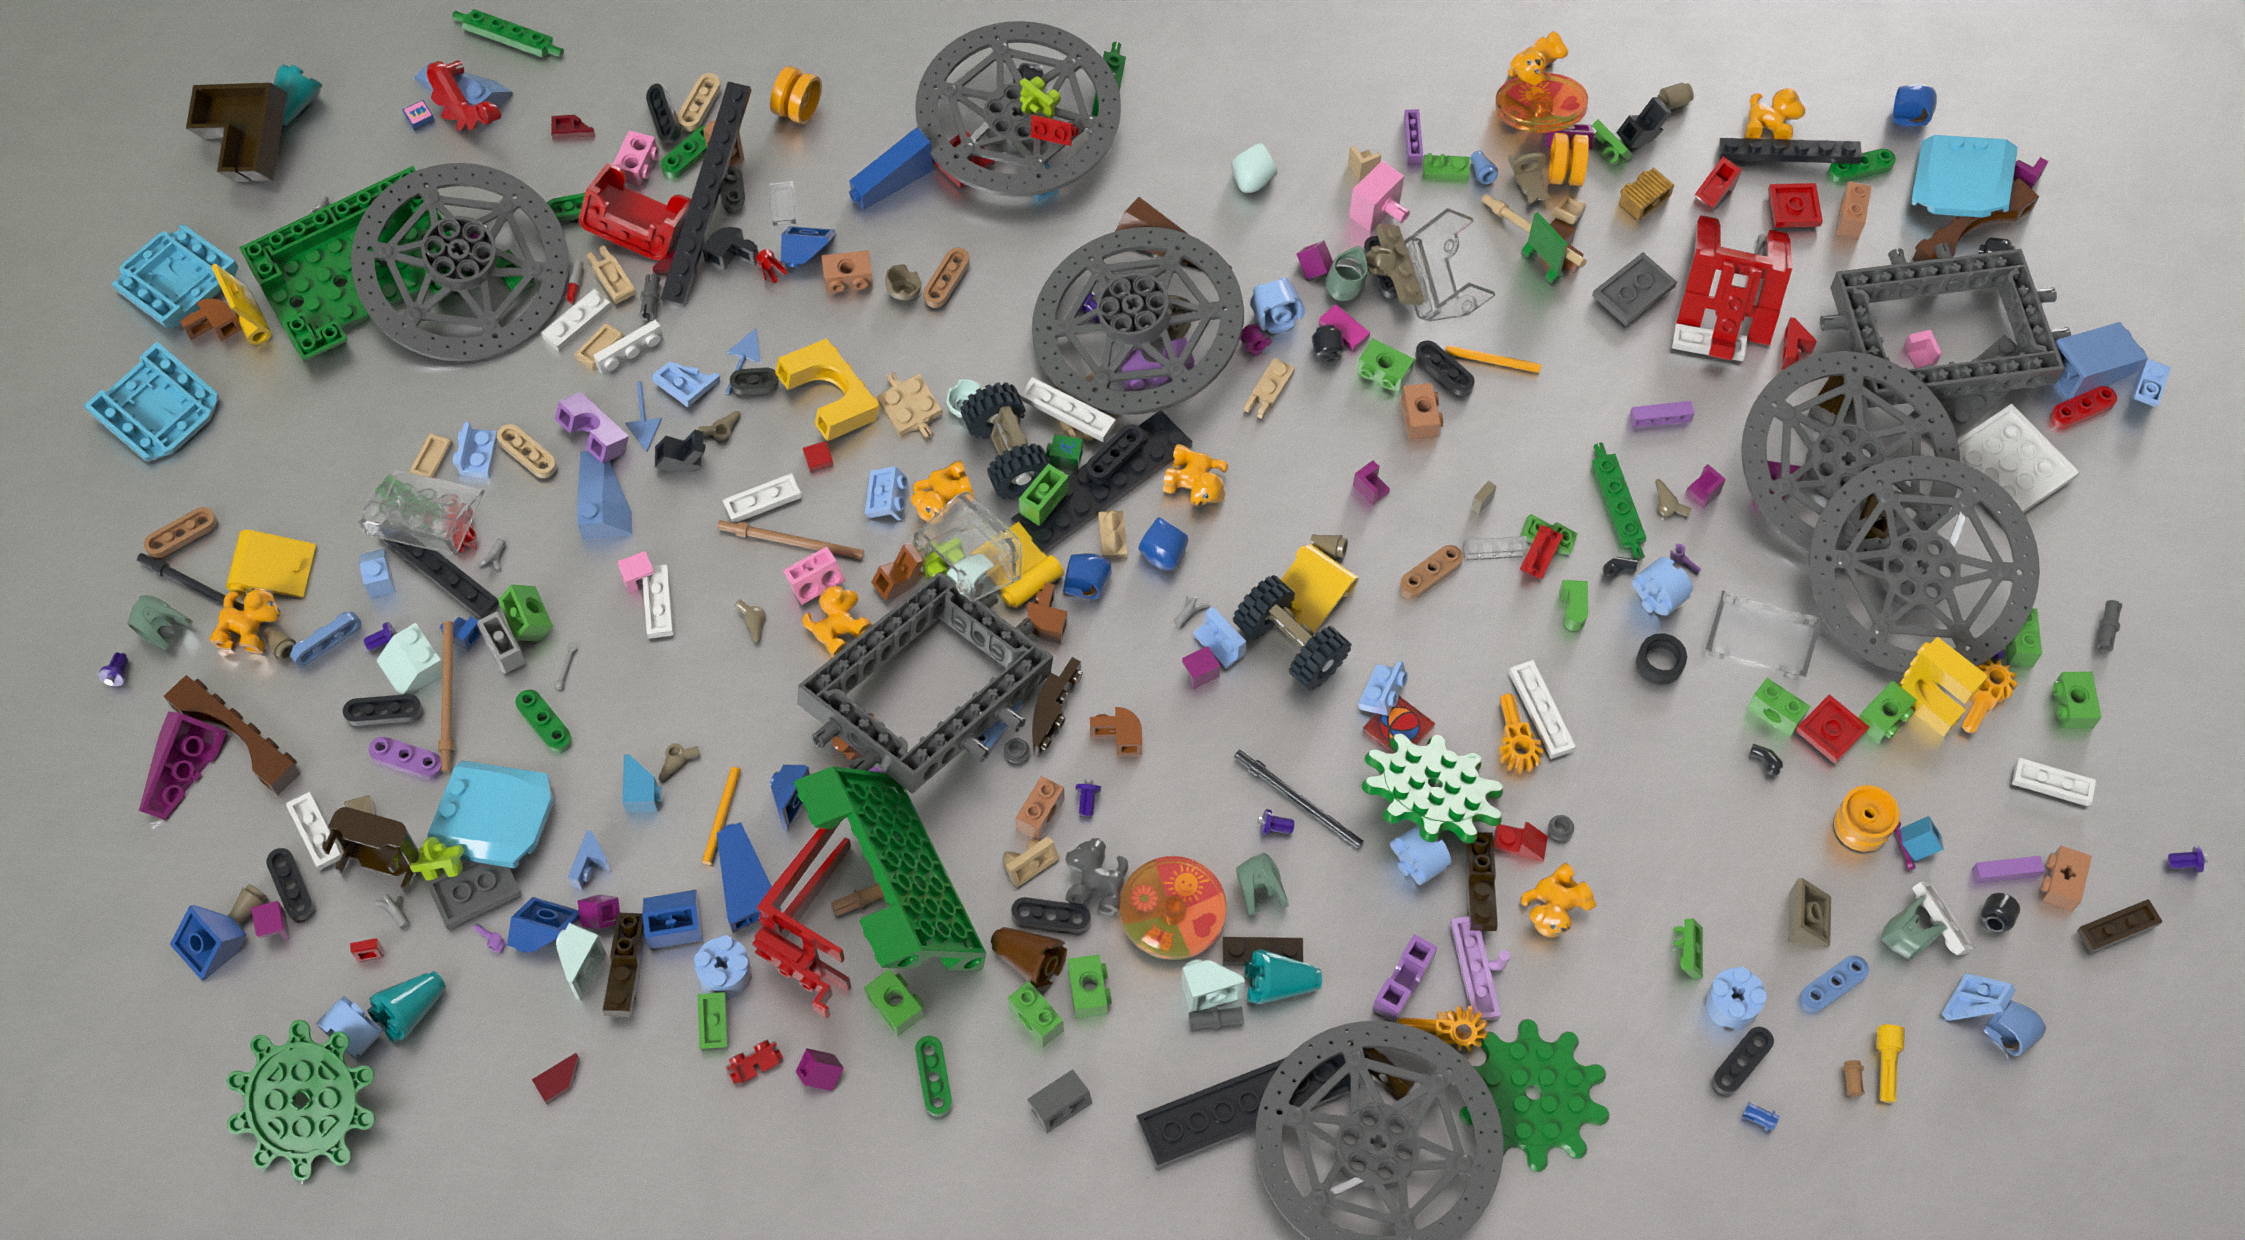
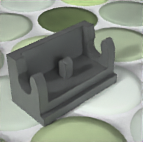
M1073 1069L1027 1099L1032 1107L1031 1111L1046 1133L1092 1104L1090 1091Z

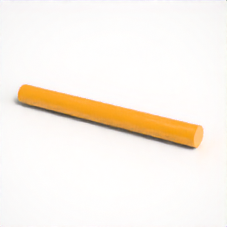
M1450 345L1446 347V352L1451 356L1540 373L1541 364Z
M731 767L702 859V863L706 865H712L717 850V832L721 831L725 824L741 769L738 767Z

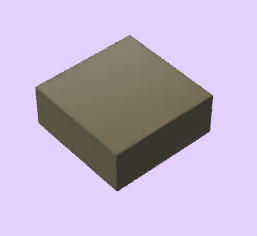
M1488 481L1474 496L1471 507L1473 511L1480 514L1494 498L1496 485Z

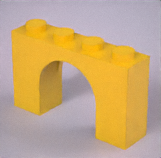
M827 338L778 358L775 374L788 390L813 380H825L837 385L845 395L843 398L817 409L814 424L827 441L876 421L880 406L878 400L869 393L864 382L858 379L850 364L843 360L838 349L832 346Z
M1937 636L1931 644L1926 641L1917 652L1918 655L1910 663V668L1905 672L1904 678L1898 685L1917 699L1912 707L1915 710L1914 714L1944 737L1958 723L1966 709L1944 693L1936 683L1966 704L1982 687L1988 676Z

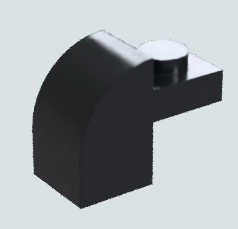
M1652 97L1639 115H1629L1616 134L1629 148L1642 147L1653 141L1664 130L1661 126L1672 112L1658 97Z
M725 227L715 231L702 247L704 260L723 270L728 267L734 257L755 266L757 263L756 256L759 253L757 245L749 239L744 240L742 229L737 227Z
M695 429L685 440L665 436L655 446V468L669 472H691L700 468L701 456L706 448L704 432Z

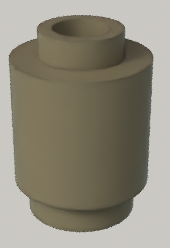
M1681 82L1662 88L1658 98L1669 110L1688 105L1694 99V93L1689 83L1684 84Z

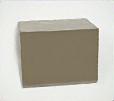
M1799 878L1789 892L1788 942L1824 947L1830 946L1831 896L1805 879Z

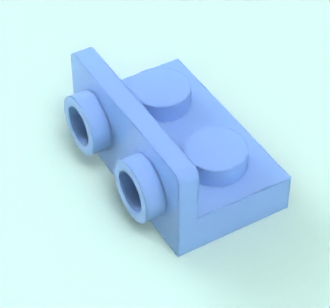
M464 422L463 430H460L458 433L459 448L458 451L454 452L453 464L457 467L460 476L490 477L498 440L497 431L472 429L470 422Z
M896 466L870 471L865 514L869 518L891 514L896 520L903 519L906 508V490L909 482L907 476Z
M1214 607L1205 612L1204 624L1194 631V636L1204 647L1209 646L1217 661L1224 668H1228L1245 655L1246 640Z
M1397 661L1394 668L1376 665L1358 703L1360 710L1389 715L1392 707H1395L1398 702L1401 687H1404L1407 683L1408 673L1405 672L1403 662Z

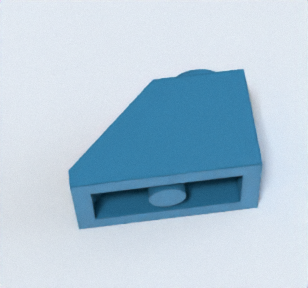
M625 754L622 803L626 813L658 811V802H662L663 797L662 787L657 785L655 777L631 755Z

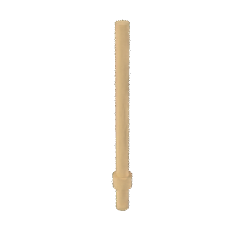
M1488 194L1482 197V202L1492 208L1495 214L1507 218L1530 234L1532 223L1510 210L1509 205L1501 200H1495ZM1567 247L1565 258L1580 268L1584 267L1587 260Z

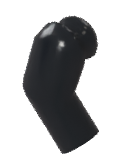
M1613 557L1603 566V574L1608 578H1613L1623 570L1636 572L1638 560Z
M1756 744L1752 745L1749 756L1766 761L1768 763L1767 773L1779 775L1780 769L1783 768V762L1771 749Z

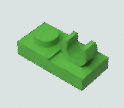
M1599 119L1591 125L1597 131L1594 136L1602 144L1607 141L1612 146L1607 147L1602 154L1607 158L1611 153H1615L1614 158L1610 161L1614 166L1620 162L1621 156L1627 161L1634 156Z
M1432 153L1423 156L1422 178L1469 181L1470 157L1445 156L1444 154L1439 156L1432 155Z
M1694 918L1684 919V927L1676 926L1673 928L1677 935L1683 934V938L1679 941H1673V944L1677 948L1683 949V954L1680 955L1681 968L1692 979L1703 978V927Z
M726 993L698 994L699 1048H727Z

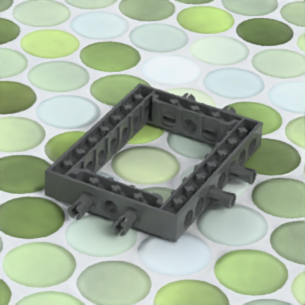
M1940 243L1934 247L1937 259L1907 263L1903 249L1898 248L1899 254L1897 249H1893L1888 253L1892 265L1836 272L1830 289L1838 314L1821 316V330L1843 328L1850 352L1870 354L1888 361L1890 359L1886 357L1882 345L1883 338L1879 336L1876 327L1877 319L1876 316L1873 317L1869 303L1998 288L2020 354L2010 357L1996 356L1994 359L1978 360L1977 358L1963 363L1949 362L1947 365L1931 366L1930 364L1923 368L1915 369L1904 368L1921 380L1937 399L2053 385L2057 383L2065 369L2055 342L2061 338L2071 336L2070 328L2050 329L2041 303L2055 302L2057 292L2054 287L2036 289L2022 249L1952 257L1949 244L1944 243L1945 248H1943V244ZM1863 378V386L1889 404L1908 403L1890 388ZM1866 399L1868 408L1877 407Z
M938 572L798 685L797 705L824 725L811 735L815 745L821 742L818 747L823 748L830 740L838 736L862 754L858 760L849 766L851 769L869 771L876 765L913 794L964 749L981 763L984 762L992 750L977 738L999 719L1015 732L1022 729L1026 719L1012 710V708L1048 677L1052 669L1053 655L1028 638L1031 633L1036 631L1035 625L1029 618H1025L1019 625L1014 627L990 609L998 603V597L995 593L989 596L992 593L991 590H987L980 598L976 599L941 572ZM941 619L1006 669L996 678L993 676L989 684L979 692H974L969 701L962 707L958 706L955 708V712L944 722L940 721L936 729L926 737L922 736L919 743L907 752L908 743L903 737L896 736L885 727V723L882 721L878 722L866 712L863 706L859 707L847 698V693L935 621Z

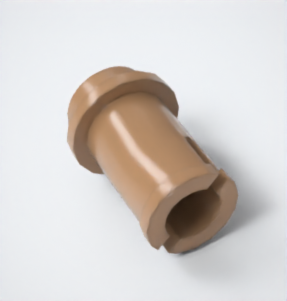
M1858 1060L1845 1061L1844 1067H1842V1072L1845 1073L1846 1094L1851 1097L1865 1094L1862 1080L1864 1066Z

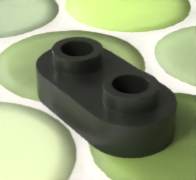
M728 166L720 192L721 204L724 209L730 212L741 210L745 202L743 175L738 168ZM727 175H733L735 178H729ZM734 195L737 199H732L730 196Z
M772 368L739 369L731 374L730 385L733 392L739 395L770 393L777 389L779 379Z

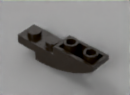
M1074 657L1070 659L1060 676L1049 673L1039 693L1032 724L1033 753L1037 757H1039L1042 750L1046 751L1050 747L1055 730L1059 731L1066 720L1064 705L1070 696L1069 690L1073 685L1077 686L1082 678L1081 661Z
M1477 832V840L1474 843H1466V899L1470 931H1497L1498 927L1495 893L1496 870L1492 832Z
M618 912L610 952L611 966L602 1010L604 1016L631 1017L633 1002L637 998L644 941L642 913Z

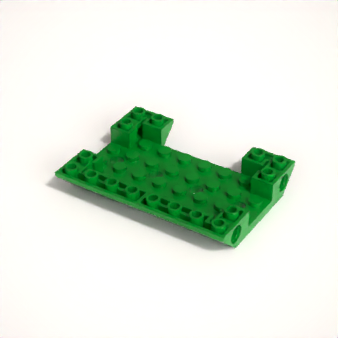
M414 166L239 247L262 292L303 362L348 341L344 331L371 319L359 300L353 281L351 253L354 236L359 222L371 203L391 184L415 172ZM421 196L406 203L392 216L378 242L388 243L424 202ZM429 211L422 216L398 246L423 240L426 232L431 227ZM437 211V218H438V221H439V220L442 219V217L440 216L439 212ZM450 231L445 232V235L452 236ZM422 248L401 253L423 258ZM433 248L429 252L438 253L440 249ZM376 260V276L386 300L392 308L404 303L388 265L380 266L378 264L380 260ZM396 261L395 264L411 299L418 296L427 273L426 269ZM445 268L439 271L441 274L450 272L449 269ZM469 271L464 273L463 275L465 277H471L475 273ZM339 279L348 280L347 284L343 287L335 285ZM431 282L428 291L434 296L442 287L435 282ZM295 300L304 301L303 305L299 308L291 306Z
M835 766L799 778L793 782L798 791V797L809 814L808 818L815 828L833 829L847 817L851 825V831L860 843L862 854L868 860L873 870L874 879L879 883L884 893V899L890 907L862 917L859 920L863 928V934L869 941L875 953V959L881 968L916 969L930 957H941L942 963L948 970L980 971L984 968L987 953L903 786L886 773Z

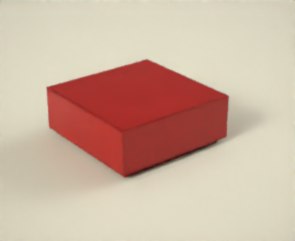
M826 441L802 448L810 472L834 465Z
M377 938L350 943V952L358 962L384 956L383 947Z

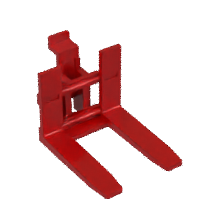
M1699 216L1696 225L1694 258L1676 324L1700 328L1705 308L1715 310L1717 319L1711 338L1709 356L1725 360L1733 359L1740 325L1745 317L1752 318L1747 341L1771 345L1793 269L1791 240L1788 234L1769 230L1766 238V256L1721 247V225L1719 220L1713 217ZM1721 270L1715 296H1709L1715 271ZM1734 274L1747 276L1744 287L1732 285ZM1760 279H1763L1756 305H1753L1759 287Z
M838 825L833 829L819 828L756 907L761 912L759 915L761 928L754 936L755 940L752 943L757 948L755 954L778 967L777 970L787 978L793 976L800 981V985L810 992L816 990L819 992L813 1000L812 1006L814 1011L824 1018H829L831 1015L826 1004L833 994L831 986L821 979L825 976L848 991L851 988V983L848 976L820 960L817 948L841 963L845 959L843 949L799 923V920L851 848L850 839L844 837L783 913L779 908L828 842ZM791 932L802 939L803 949L786 939Z

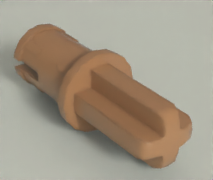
M876 883L860 891L855 889L852 894L832 901L831 907L834 914L840 916L857 908L861 910L864 905L883 899L884 893L879 883Z

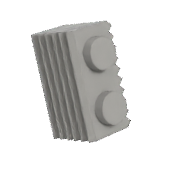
M500 611L478 621L477 625L503 673H508L526 663L522 650Z

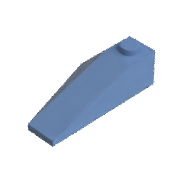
M429 62L414 78L433 91L427 78V66L431 63ZM466 72L453 77L466 101L472 106L488 101L499 108L513 95L512 91L491 79Z
M589 451L581 452L577 524L582 539L632 535V513L611 462L608 461L602 464Z

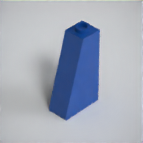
M918 127L849 180L851 189L849 195L855 204L859 203L865 210L933 171V160L930 154L932 151L931 142Z
M741 822L726 825L721 831L717 832L727 919L732 933L759 922L761 912L756 907L772 887Z

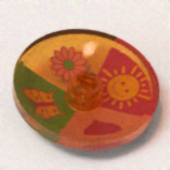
M1544 73L1546 81L1536 86H1532L1522 81L1519 77H1515L1503 84L1497 91L1495 108L1499 118L1513 128L1534 133L1555 132L1575 125L1585 116L1588 109V94L1579 82L1560 74Z
M1180 856L1156 858L1137 868L1125 883L1120 898L1121 922L1128 937L1144 952L1162 959H1185L1203 952L1218 938L1226 918V897L1217 877L1201 863Z

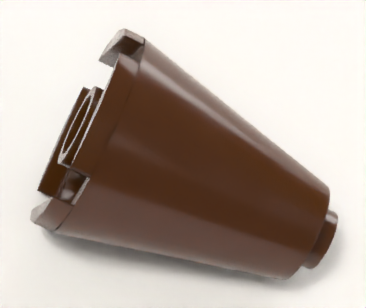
M1008 927L996 930L991 937L992 950L1038 990H1045L1053 984L1049 980L1054 974L1059 976L1066 961L1067 948L1063 947L1065 942L1060 939Z

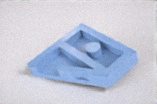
M668 362L652 375V381L689 407L720 382V375L713 372L711 376L699 373L698 368L684 367L681 364Z
M1965 973L1943 1010L1942 1015L1945 1020L1951 1021L2004 1012L2016 989L2011 983Z

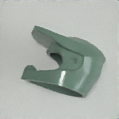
M1361 246L1353 247L1339 254L1330 267L1326 277V287L1329 294L1336 300L1348 301L1355 298L1365 284L1368 266L1364 250ZM1346 258L1355 259V260L1358 261L1359 263H1357V262H1355V261H1353V260H1350V259H1346Z
M142 595L139 596V599L132 607L127 624L137 634L167 651L172 641L169 638H162L157 633L158 629L162 626L172 627L173 624L190 628L193 621L170 607L163 600L154 596Z
M1263 852L1260 855L1250 857L1236 867L1238 882L1249 916L1260 911V907L1254 903V890L1257 888L1264 889L1269 897L1275 895L1282 908L1289 906L1279 869L1269 855Z
M1922 896L1889 920L1881 935L1882 942L1892 951L1908 960L1922 952L1947 930L1940 922L1934 923L1932 928L1926 930L1917 927L1916 923L1920 916L1916 912L1924 901Z

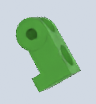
M1562 580L1559 589V599H1566V612L1563 623L1570 631H1579L1584 627L1588 617V581Z

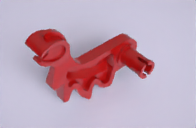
M456 60L446 65L442 61H436L427 66V78L433 88L431 99L435 104L444 106V111L441 114L442 118L447 120L457 119V131L464 130L467 127L469 130L476 129L480 121L488 125L493 121L501 119V112L493 103L484 101L472 106L466 101L453 78L464 74V67L456 69L457 66L463 65L461 61Z

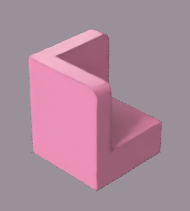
M1931 329L1908 335L1904 344V348L1914 368L1937 364L1942 354Z
M646 551L617 561L629 593L638 590L636 580L654 573Z

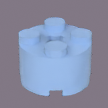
M1282 277L1267 284H1259L1253 289L1254 294L1251 298L1250 306L1262 330H1268L1271 334L1282 333L1295 326L1293 322L1298 318L1300 320L1303 318L1305 307L1288 278Z
M1667 557L1658 558L1631 581L1633 588L1643 600V608L1649 613L1656 612L1660 615H1669L1691 597L1690 593L1693 591L1691 580L1682 568L1677 570L1672 565L1674 561Z
M1416 825L1390 842V846L1400 860L1398 867L1403 875L1406 877L1411 875L1418 885H1422L1450 867L1448 865L1451 864V857L1443 840L1439 842L1423 840L1419 834V826Z
M726 935L706 942L694 957L695 971L699 984L705 993L725 992L726 999H731L740 995L748 987L751 977V964L746 949L738 941Z
M1730 968L1722 971L1714 979L1707 992L1706 1010L1710 1018L1717 1025L1734 1028L1733 1030L1744 1029L1757 1018L1765 1004L1767 994L1760 979L1747 968Z
M345 996L339 999L316 1023L328 1037L337 1031L346 1033L350 1039V1044L345 1052L355 1060L369 1048L383 1031L377 1023L365 1016L366 1013L354 1002L352 1003Z

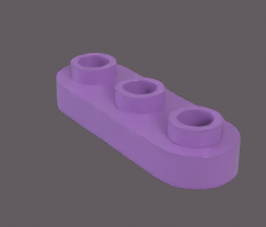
M378 737L369 745V754L373 761L378 764L428 780L435 779L442 774L440 771L442 766L441 757L435 752L388 737ZM385 746L384 750L378 751L379 747ZM403 754H409L407 758H401ZM433 761L430 766H425L426 762Z

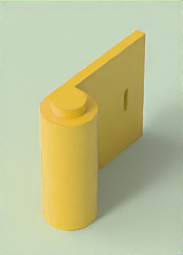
M213 264L211 267L231 309L235 312L248 342L252 345H259L268 341L271 337V331L250 288L217 264Z
M1019 522L971 554V557L979 554L983 555L994 565L995 570L986 573L992 583L997 584L1003 602L1008 607L1012 606L1014 608H1018L1035 596L1038 591H1042L1044 583L1052 584L1065 574L1059 561L1053 555L1046 556L1044 552L1042 553L1032 542V537Z
M242 530L238 535L226 588L230 592H237L239 596H244L254 588L303 599L316 544L254 530Z
M1308 544L1307 546L1302 545L1295 555L1296 560L1281 578V581L1295 593V599L1291 602L1292 606L1289 608L1295 615L1294 619L1299 625L1302 623L1307 625L1315 634L1340 599L1347 597L1353 591L1359 577L1312 544Z

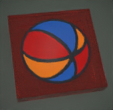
M1399 696L1396 706L1392 707L1388 716L1376 713L1365 724L1362 731L1393 754L1394 751L1390 747L1389 742L1394 735L1403 734L1413 744L1418 745L1434 728L1435 723Z

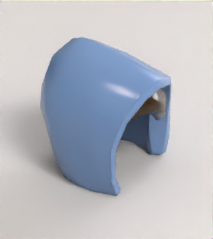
M2010 1000L2004 1012L1995 1013L1983 1031L2011 1055L2020 1056L2043 1037L2046 1025L2040 1015L2034 1010Z

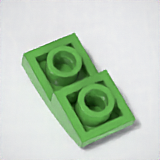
M1533 514L1526 518L1519 536L1520 538L1532 543L1540 526L1544 525L1564 535L1556 553L1565 555L1571 553L1578 533L1558 522L1551 525Z

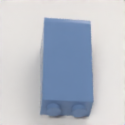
M2121 322L2056 340L2055 343L2065 369L2055 385L2064 397L2069 400L2097 387L2108 386L2139 372L2148 357L2143 348L2139 347L2129 330L2125 329Z

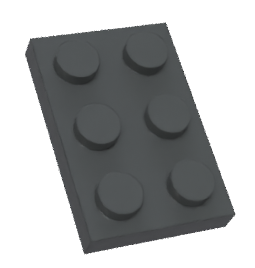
M1642 252L1596 288L1592 296L1627 326L1675 288L1677 281Z
M469 861L463 864V869L457 876L448 877L444 873L434 880L426 881L447 929L522 895L509 867Z

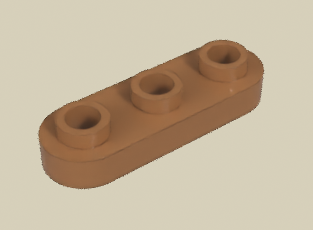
M959 247L952 248L945 255L924 288V301L928 306L938 308L947 302L969 267V253L965 249Z
M199 507L148 535L144 540V549L152 558H163L212 531L216 526L217 519L211 509Z
M1446 545L1403 575L1400 582L1401 593L1411 599L1418 598L1460 568L1463 560L1462 551L1454 545ZM1447 554H1452V555H1454L1455 557H1454V558H1450V557L1447 556ZM1433 567L1436 571H1430L1428 568ZM1415 581L1417 584L1411 585L1409 582Z

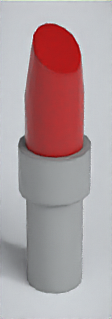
M580 260L574 261L572 273L568 281L567 300L571 304L575 300L581 283L580 277L584 263Z

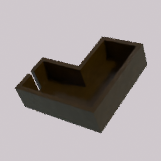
M271 82L193 85L186 129L203 139L222 138L217 168L219 174L234 182H249L252 180L273 181L287 92Z

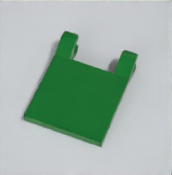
M1537 212L1534 214L1528 242L1523 247L1522 253L1527 258L1530 257L1533 251L1540 254L1551 266L1545 278L1552 284L1556 278L1561 279L1563 277L1561 269L1568 244Z

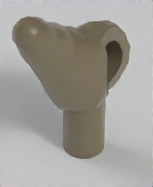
M735 411L717 420L712 426L698 427V430L703 431L704 436L713 435L718 441L726 440L729 438L730 430L741 413L740 411Z
M1657 479L1655 484L1659 497V513L1664 517H1669L1676 512L1688 517L1692 508L1680 504L1677 497L1660 479Z
M740 598L734 606L744 614L745 623L750 630L754 642L757 643L760 641L761 627L766 619V613L763 608L759 606L750 607Z
M677 743L668 746L665 752V763L659 774V780L664 781L681 767L687 759L700 756L699 747L683 749Z

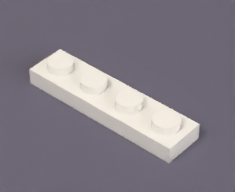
M1033 377L1020 393V398L1023 402L1102 442L1105 441L1116 425V419Z
M1531 660L1511 667L1509 674L1550 759L1573 752L1576 746L1534 661Z

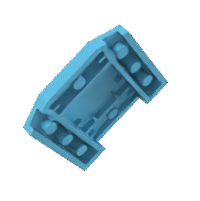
M1933 135L1923 140L1914 183L1912 205L1916 206L1919 203L1928 207L1927 211L1933 214L1982 218L1991 216L1992 211L2004 209L2003 212L2009 211L2018 147L2007 139Z
M184 224L179 226L180 230L168 234L164 231L157 234L122 263L119 269L121 274L117 282L113 280L111 283L118 293L166 328L180 326V320L200 309L196 302L212 299L222 290L211 267L213 264H217L233 277H235L238 270L235 260Z
M155 342L139 356L141 362L106 392L100 390L83 405L87 412L146 462L173 454L211 420L220 398L213 388L158 342Z
M462 760L453 769L428 831L427 838L435 837L439 840L440 844L444 843L446 847L462 845L465 852L460 857V860L516 868L519 865L518 861L526 853L531 854L536 849L552 808L553 797L548 774Z

